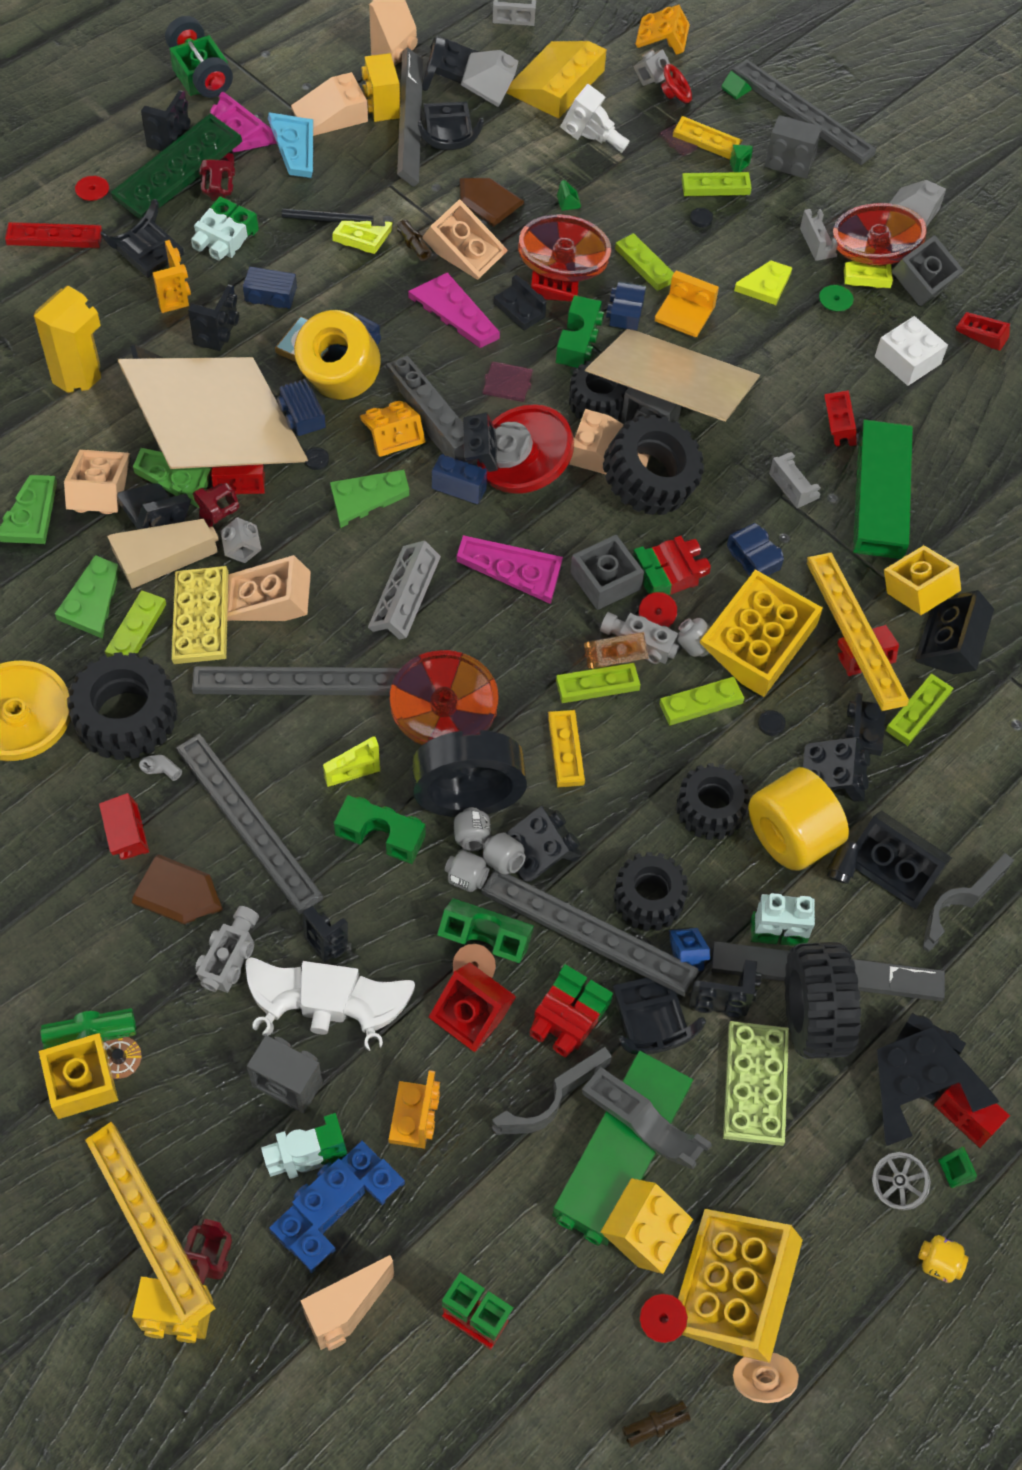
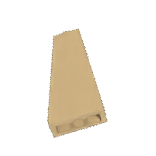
M204 519L107 536L112 551L132 589L218 552L215 543L219 541L217 533L213 526L208 528Z

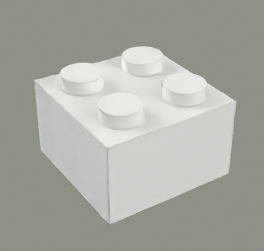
M913 316L880 338L875 358L909 386L942 363L948 344Z

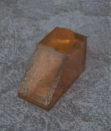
M644 632L584 643L588 669L649 658Z

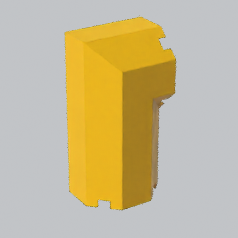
M70 286L59 289L34 314L52 383L67 393L74 392V388H81V391L89 390L101 379L100 361L93 332L101 326L98 312L93 306L89 309L85 304L88 299L84 294Z

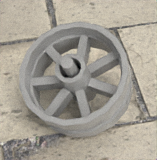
M902 1152L888 1154L879 1160L874 1168L872 1178L874 1191L879 1199L891 1208L903 1211L915 1209L925 1201L930 1192L931 1180L929 1172L923 1163L911 1154ZM893 1159H907L902 1173L896 1168L892 1161ZM914 1161L920 1167L922 1173L907 1176L911 1163ZM887 1162L894 1172L893 1177L879 1175ZM925 1178L923 1192L921 1193L911 1186V1181ZM879 1180L893 1182L894 1185L882 1194ZM897 1189H900L901 1205L887 1200ZM909 1189L918 1195L919 1198L913 1203L906 1205L905 1190Z

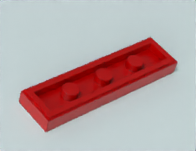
M8 222L5 241L6 245L100 248L102 227L101 225Z

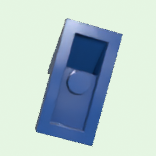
M698 928L669 930L673 956L678 958L680 962H686L698 968V971L704 970V960H710V949Z

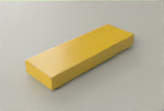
M684 116L681 117L673 131V137L727 159L731 158L733 145L742 144V140Z
M575 710L548 712L557 787L583 786L585 778Z

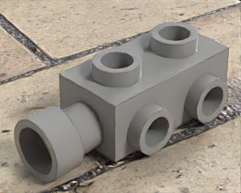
M607 612L600 631L610 635L612 633L619 636L617 644L621 645L623 651L629 654L638 652L645 655L646 660L652 664H659L660 662L666 664L668 658L674 659L679 645L676 644L677 632L632 613L629 614L626 622L619 620L617 615Z
M239 906L233 916L234 922L232 926L223 924L220 931H213L209 939L211 947L207 955H201L196 962L195 969L201 981L200 984L209 991L216 992L218 989L228 993L232 984L238 981L245 959H248L253 952L254 941L248 931L250 928H254L259 915L248 907Z

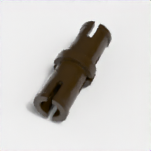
M408 220L400 221L396 229L405 239L406 246L415 252L420 261L429 259L432 251L424 243L420 232L414 230Z
M681 1400L662 1411L656 1412L653 1410L648 1412V1417L623 1426L624 1437L636 1431L638 1432L637 1435L626 1440L629 1447L632 1448L654 1436L660 1438L665 1435V1431L685 1422H690L689 1412L677 1417L675 1416L676 1413L687 1408L685 1403Z

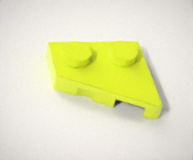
M341 221L333 232L332 241L375 254L391 233L393 223L385 222V226H371V221Z
M856 261L846 262L844 282L852 286L891 288L893 281L891 264L871 265Z
M769 261L736 282L734 291L776 305L791 275L792 267Z
M376 737L369 738L323 764L327 787L380 771L379 745Z

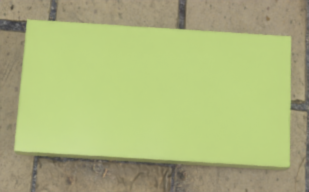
M730 1021L728 1028L723 1139L780 1146L785 1144L789 1028Z

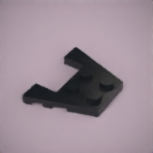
M934 1027L877 1049L884 1134L887 1146L913 1136L900 1106L933 1092L960 1083L972 1112L999 1102L992 1091Z

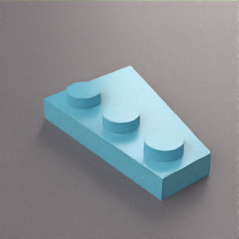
M269 113L268 121L288 174L311 178L313 173V119Z

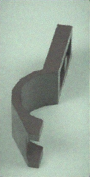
M1005 853L971 888L951 889L941 895L928 916L923 949L929 952L939 942V938L945 932L940 924L939 911L949 905H964L972 908L1008 871L1014 859Z
M604 1047L554 1079L553 1092L555 1100L549 1109L541 1115L523 1118L504 1111L492 1119L494 1126L491 1129L495 1135L533 1133L545 1128L555 1119L562 1097L591 1079L600 1067L603 1069L608 1068L612 1058L611 1054Z
M602 1067L582 1088L584 1096L626 1124L646 1145L672 1162L693 1170L696 1166L695 1160L704 1149L708 1151L712 1146L710 1141L698 1133L690 1135L670 1124L653 1107L650 1100Z

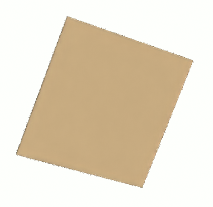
M626 329L585 369L586 372L725 422L760 377L757 373L631 329Z
M253 357L118 359V363L170 469L308 461L292 429H289L286 418Z

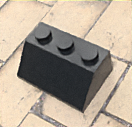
M979 590L953 595L930 610L915 658L918 663L951 674L977 671L994 608Z
M881 810L873 816L856 842L859 848L855 869L916 909L938 880L952 857Z

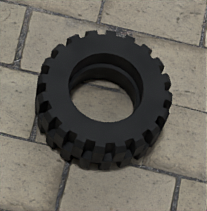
M646 415L645 418L644 416H638L633 420H629L618 431L604 454L603 470L607 473L605 478L608 485H612L611 491L614 495H619L622 498L621 502L625 505L633 506V510L638 512L643 510L645 514L654 515L656 512L657 515H663L677 510L702 480L701 475L704 473L702 452L698 451L699 445L696 439L692 440L690 437L691 433L687 429L683 430L680 427L681 424L676 421L670 422L668 421L669 418L664 416L656 418V415ZM638 453L649 454L657 458L665 466L669 477H661L650 472L640 461Z
M122 652L114 653V656L111 657L104 655L99 657V661L96 663L91 661L84 666V672L79 671L75 676L76 683L70 685L68 691L70 696L67 698L69 715L80 741L85 743L90 751L95 753L98 751L99 755L105 758H110L113 755L115 760H125V756H131L132 759L138 758L140 753L146 751L149 754L154 751L156 744L162 745L167 740L166 734L172 733L178 714L172 683L169 675L165 674L164 668L158 663L154 664L153 659L147 656L139 658V654L129 652V655H123ZM134 693L147 699L146 704L140 711L127 718L112 719L99 714L103 704L119 694Z
M839 942L797 944L790 949V953L787 956L784 982L786 1017L788 1018V1028L791 1033L794 1049L798 1055L805 1059L847 1057L855 1051L859 1041L861 1008L858 976L855 972L856 967L851 959L850 951Z

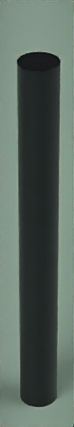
M282 209V218L329 222L371 221V225L374 224V215Z

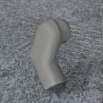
M164 755L148 756L139 763L140 769L147 774L164 773L172 781H176L182 775V770Z

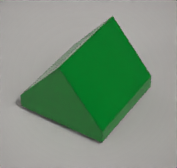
M730 71L721 86L724 91L735 99L740 98L752 89L747 82L732 71Z
M733 145L730 158L733 172H742L750 165L753 151L751 145Z
M562 180L557 192L561 211L579 209L581 203L577 190L567 181Z
M960 1147L938 1159L951 1188L975 1181L977 1174L964 1147Z

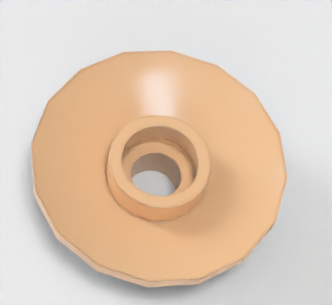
M772 1353L770 1363L743 1357L735 1365L733 1380L735 1387L743 1396L756 1402L773 1403L780 1402L792 1395L797 1389L799 1375L796 1366L788 1358Z

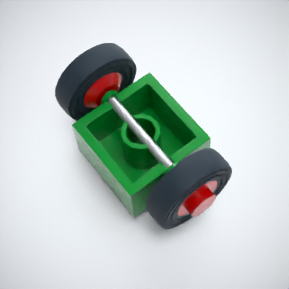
M181 16L173 20L166 29L165 40L170 49L173 71L190 96L201 94L205 97L213 98L219 96L221 92H226L232 84L233 73L228 65V61L211 36H205L203 27L194 17Z

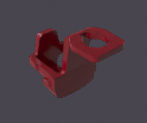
M228 153L221 158L228 161L203 160L201 163V190L212 201H216L219 196L225 198V196H229L233 192L235 167L234 155L232 153ZM207 170L210 171L209 189H206ZM222 178H228V190L221 188Z
M220 483L208 490L199 488L193 492L194 501L199 506V519H204L208 528L212 527L213 523H218L219 520L229 514H233L240 508L236 493L228 483ZM225 496L229 505L221 509L217 501Z
M204 1219L202 1225L193 1226L189 1231L184 1252L202 1285L206 1277L217 1280L222 1279L229 1265V1261H226L232 1244L231 1234L224 1230L221 1223ZM197 1233L204 1235L206 1238L200 1254L191 1252ZM225 1239L226 1241L224 1243L218 1264H216L215 1259L221 1244V1240Z

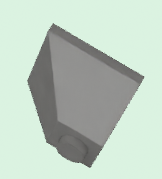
M501 50L471 53L461 85L498 107L515 76L518 60Z
M928 180L901 187L884 211H890L889 216L891 212L907 215L916 220L917 224H920L925 230L940 210L946 189Z

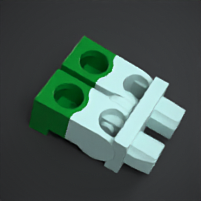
M219 196L201 220L197 221L194 225L195 234L191 239L193 249L199 252L203 251L206 246L209 247L210 255L218 261L225 255L232 258L235 255V251L242 246L243 241L250 234L254 236L259 230L257 214L240 205L237 207V204Z
M774 893L770 895L762 894L757 912L753 911L751 916V942L777 944L780 938V945L795 946L801 943H808L812 929L815 926L814 899L808 896L790 897Z
M336 1113L324 1116L326 1125L308 1131L294 1130L287 1136L285 1131L276 1134L277 1143L261 1147L270 1177L287 1172L289 1179L298 1177L297 1171L308 1172L321 1168L328 1162L333 1164L338 1158L342 1160L347 1155Z

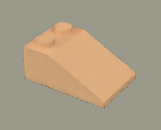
M373 0L369 4L371 56L391 53L394 66L402 61V51L407 47L414 50L417 45L416 25L405 0Z
M352 72L331 77L291 105L295 117L313 119V136L368 122L367 100Z
M460 199L433 223L422 237L437 255L477 280L508 251Z
M585 409L574 438V452L570 465L607 474L603 470L605 451L624 424L609 415ZM638 453L640 461L647 467L651 455Z
M79 450L64 480L66 509L80 513L87 511H100L102 514L118 513L121 505L117 501V494L124 491L130 453Z
M293 555L228 574L227 621H287L307 615L311 571Z
M390 1255L301 1300L305 1317L320 1350L326 1347L328 1350H333L346 1342L345 1337L353 1332L394 1277V1267Z

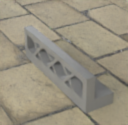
M426 541L403 546L368 628L373 632L388 629L398 639L407 638L441 557Z

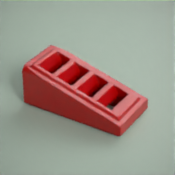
M533 270L531 288L547 300L572 301L574 295L578 296L579 281H571V279L570 281H559L545 277ZM571 288V292H567L566 289Z
M966 312L956 326V331L992 349L1001 351L1010 336V323Z

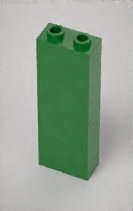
M863 420L858 440L853 553L896 559L905 557L909 546L913 426Z
M639 1051L623 1082L650 1100L659 1114L672 1124L690 1090L693 1079ZM606 1111L554 1206L552 1216L557 1218L556 1222L565 1229L572 1230L575 1228L584 1233L583 1237L590 1243L600 1246V1244L608 1246L610 1241L601 1233L602 1228L631 1178L643 1179L656 1152L646 1145L630 1127Z

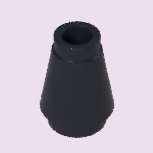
M846 841L840 845L827 867V870H829L827 877L844 884H849L850 878H854L859 848L857 844Z

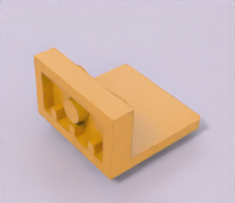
M680 5L666 7L662 11L653 14L649 13L642 17L635 43L637 48L667 38L668 45L673 48L676 55L683 53L690 24Z
M170 240L165 241L169 268L153 272L161 313L189 306L188 296L191 295L188 282L185 281L188 278L186 267L184 264L180 265L179 251L177 247H172Z
M676 270L672 276L670 293L657 312L654 321L690 336L697 337L715 308L719 287Z
M395 401L390 403L389 407L382 409L372 408L367 410L366 414L360 415L361 421L372 431L376 453L379 457L426 443L420 415L406 402Z
M429 1070L426 1085L399 1081L389 1143L425 1149L426 1140L433 1139L435 1111H432V1109H438L440 1098V1082L435 1081V1071Z

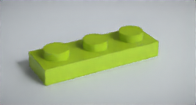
M749 172L682 174L684 196L751 194L752 187Z
M634 233L616 242L615 250L653 288L659 291L671 284L674 272Z
M141 590L106 648L105 655L111 657L114 656V653L122 652L123 655H129V652L138 654L166 606L165 598Z
M634 663L556 675V683L562 703L640 691V681Z
M931 673L910 698L908 706H904L890 722L886 732L908 746L950 696L954 688Z
M730 677L660 698L659 705L670 726L743 704L744 696L735 678Z

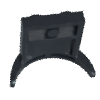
M435 36L430 46L431 53L422 83V90H428L434 73L461 84L469 55L478 51L446 38Z
M467 101L424 104L426 129L421 121H418V128L421 136L430 146L440 150H457L469 146L477 139L482 130L484 118H480L477 125L472 129Z
M156 199L151 200L150 207L145 216L128 232L114 237L107 236L104 231L100 233L103 240L110 247L121 253L147 278L152 276L153 272L160 271L169 265L165 241L170 240L172 247H177L180 257L184 255V249L155 223L159 209V203Z
M649 978L613 985V994L627 1038L623 1035L619 1036L620 1044L625 1051L637 1055L641 1051L648 1055L677 1048L696 1037L706 1024L705 1018L700 1017L687 1027L676 992Z

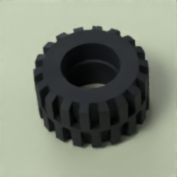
M592 361L586 362V365L581 364L578 370L573 372L570 382L569 405H571L572 413H575V416L581 419L585 409L609 415L617 421L618 418L621 419L625 392L629 387L586 372L585 369Z
M707 763L706 768L699 765L695 771H689L687 777L682 781L677 799V814H680L679 820L681 824L686 823L685 829L689 832L694 830L695 836L699 838L701 835H705L706 840H712L713 836H717L718 840L724 839L725 833L728 836L734 834L735 829H739L744 820L750 801L748 785L743 784L744 778L741 775H735L736 770L732 768L730 770L724 769L725 765L719 764V767H714V763ZM715 795L721 798L727 806L719 809L710 808L704 805L699 797Z
M646 852L645 857H642L639 853L634 855L633 861L629 858L625 862L624 867L620 868L614 889V903H617V912H623L622 919L625 922L632 921V927L637 929L638 925L643 926V931H649L650 927H654L655 931H659L662 929L663 924L667 928L672 925L673 920L676 921L680 917L688 893V886H686L688 880L686 875H682L683 868L680 865L674 866V859L670 857L666 860L664 859V854L658 853V856H653L652 852ZM644 883L655 884L665 892L666 896L659 900H648L640 896L635 888Z

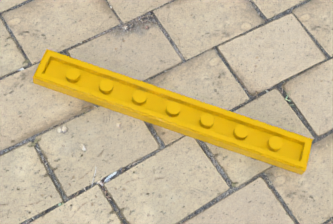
M832 552L807 557V565L881 710L885 711L908 706L909 699Z
M110 1122L85 1141L182 1325L189 1329L216 1308L118 1129Z

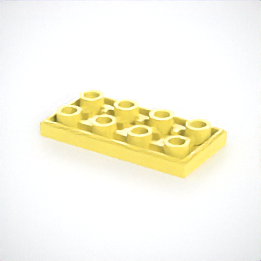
M227 566L175 571L172 661L174 664L226 659Z

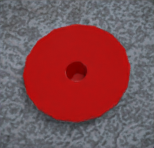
M95 175L80 179L75 186V192L78 197L88 201L101 199L109 191V183L106 179Z
M655 592L647 595L642 600L639 606V616L669 628L677 617V606L671 596L663 592Z
M655 1295L648 1299L641 1309V1327L645 1334L655 1342L667 1343L675 1341L683 1334L687 1327L688 1316L686 1308L679 1299L672 1295Z

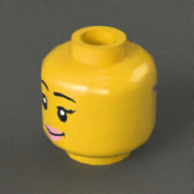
M941 1235L935 1236L931 1242L924 1241L918 1258L923 1260V1272L945 1283L953 1282L954 1279L960 1280L968 1263V1256L964 1255V1247Z

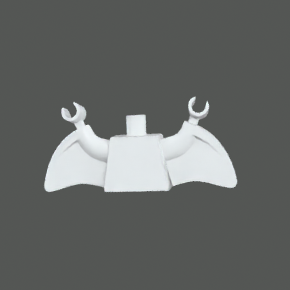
M248 958L246 960L249 989L257 1005L267 1014L266 1017H258L253 1022V1029L255 1031L261 1023H267V1028L262 1033L263 1036H268L273 1032L274 1025L272 1022L274 1019L278 1020L284 1012L291 1009H302L304 1017L313 1018L310 1029L313 1033L327 1034L330 1021L344 1022L347 1015L358 1020L362 1032L367 1034L364 1046L368 1051H370L368 1045L370 1038H376L381 1048L382 1038L379 1034L375 1033V1030L389 1024L403 1011L415 989V984L412 980L377 982L363 976L359 978V971L356 968L303 961L301 972V967L279 968L255 958Z

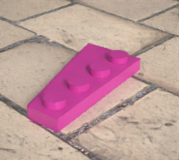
M448 273L408 291V296L412 301H418L423 304V308L429 313L433 311L441 317L442 322L457 328V332L477 347H484L500 339L498 329Z
M463 535L457 553V562L551 604L563 557Z

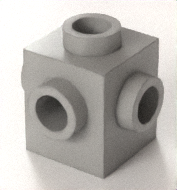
M652 49L642 55L643 59L633 66L643 86L663 81L665 79L664 66L670 64L663 49L656 52Z
M236 517L221 530L225 556L246 563L261 551L257 525Z

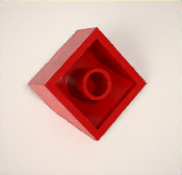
M469 962L454 971L428 1018L476 1052L503 1020L516 996Z

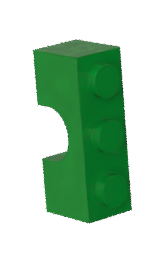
M574 295L568 312L567 329L575 331L562 330L557 345V364L578 368L581 364L585 365L586 360H591L593 346L591 344L596 343L599 329L596 328L597 325H602L604 312L601 311L602 301Z
M347 795L334 821L335 836L359 845L362 844L363 839L369 832L375 830L385 832L389 836L386 841V854L413 864L426 837L425 824L418 818L400 815L386 806L379 807L373 805L362 797L355 798Z
M453 898L444 909L437 935L464 945L468 940L484 941L494 947L492 954L520 963L527 952L534 925Z

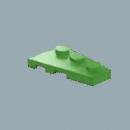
M145 448L140 449L133 465L134 473L153 484H160L164 490L175 496L187 494L191 499L190 504L198 508V504L194 501L193 492L199 488L206 490L212 475V467L170 469L162 452Z
M404 470L330 482L340 528L348 525V521L358 516L361 519L369 515V511L379 506L384 508L409 496V486Z
M29 475L16 496L14 506L3 517V523L0 526V542L46 543L57 486L55 476Z
M95 555L56 611V619L103 639L104 625L106 619H108L111 597L114 595L120 571L118 564Z

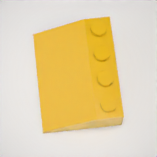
M551 41L511 82L506 93L559 119L573 104L575 98L587 84L591 85L605 71L607 49L590 41Z
M755 569L700 640V644L742 685L765 697L817 626L823 608Z
M704 1209L678 1297L686 1308L688 1316L687 1327L682 1334L683 1336L739 1356L770 1363L803 1241L792 1225Z

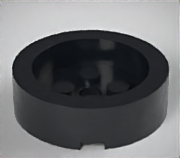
M480 730V735L463 736V731L444 734L423 744L412 757V779L415 800L424 809L438 815L456 817L460 812L471 807L477 808L487 815L495 813L517 802L524 795L527 788L523 750L514 739L501 733Z

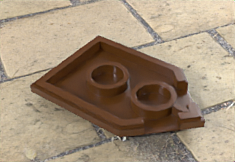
M460 178V200L473 213L493 227L524 204V200L492 178Z
M159 854L155 856L132 899V904L181 924L195 921V918L209 913L215 914L223 911L210 874Z

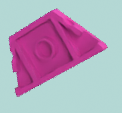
M225 92L220 93L218 104L213 105L210 111L212 115L241 135L243 142L231 150L233 153L277 144L272 129Z

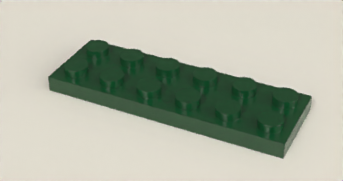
M210 113L112 190V198L142 220L150 207L151 200L156 199L159 203V208L162 207L201 175L200 166L203 160H220L243 142L242 137Z

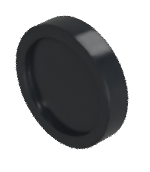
M696 208L690 215L691 223L697 227H707L713 220L712 212L706 208Z
M311 448L305 453L308 461H305V464L310 469L320 470L329 463V454L322 448Z
M774 710L763 712L758 721L759 729L768 736L781 734L786 725L784 716Z

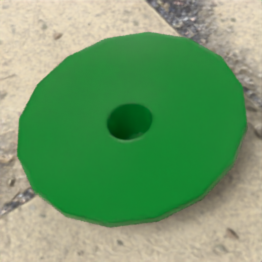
M839 285L824 287L819 295L821 304L825 308L836 312L849 309L854 301L853 294L847 288Z

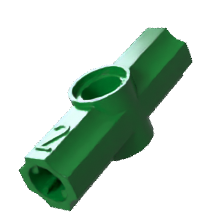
M132 1008L103 1014L97 1011H85L76 1014L74 1019L41 1025L43 1049L100 1033L103 1042L136 1035V1023Z

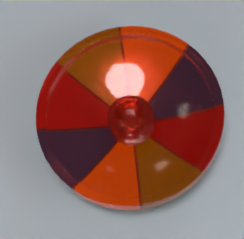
M890 203L866 204L855 207L838 218L833 228V238L838 243L837 250L843 256L853 261L871 265L893 264L900 262L905 256L925 242L926 224L919 214L907 207Z
M557 214L542 216L526 224L519 236L518 250L524 263L535 272L551 279L572 282L587 280L603 272L609 263L611 244L606 234L591 222L575 216Z
M431 651L411 659L398 671L390 689V708L393 719L399 729L407 737L421 745L441 735L457 731H463V736L480 735V730L487 731L496 717L498 689L490 671L475 658L457 651Z

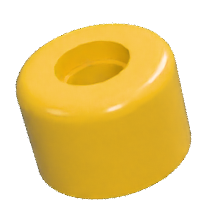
M341 310L323 311L307 320L297 334L294 345L297 365L313 387L322 395L337 400L354 398L365 392L375 381L380 369V352L364 324L354 315ZM341 344L348 347L345 355L340 360L327 363L321 359L322 351L330 345Z
M803 767L793 769L756 792L750 799L748 806L749 817L758 839L778 863L790 870L799 871L805 869L844 844L848 839V823L839 801L827 784L809 769Z

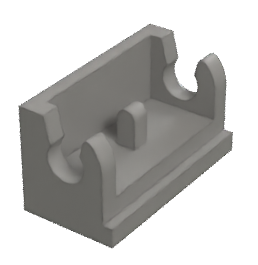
M494 0L493 23L534 26L536 0H532V4L498 2V0Z
M811 209L804 210L800 230L815 261L837 257L838 243L835 238L831 241L822 222L824 216L822 210H818L815 218H811Z
M790 452L773 458L769 474L794 506L800 508L819 499L820 493L817 490L821 487L818 484L811 485L795 466L793 461L795 455Z

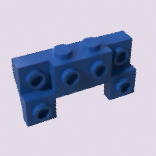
M363 1141L354 1147L342 1160L338 1158L333 1164L331 1162L325 1164L317 1173L318 1178L310 1186L308 1184L303 1185L294 1195L293 1206L269 1227L274 1237L295 1255L311 1273L315 1271V1268L330 1253L335 1251V1247L323 1233L365 1194V1190L383 1205L385 1200L394 1191L405 1184V1180L384 1159L381 1160Z

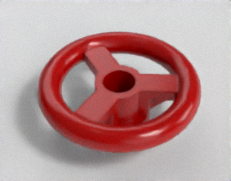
M666 64L663 69L666 82L661 85L664 94L669 99L676 96L681 102L689 103L692 100V92L687 80L677 67L672 64Z

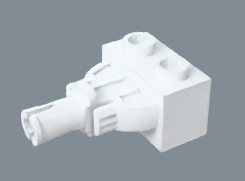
M587 84L575 98L560 127L576 140L582 135L588 139H596L601 144L607 141L622 153L630 140L615 130V123L609 119L606 111L601 107L605 96Z

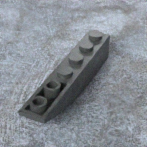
M408 355L387 363L386 367L407 404L420 415L422 427L445 456L453 457L454 460H462L463 463L473 464L478 462V459L467 461L465 458L463 422Z

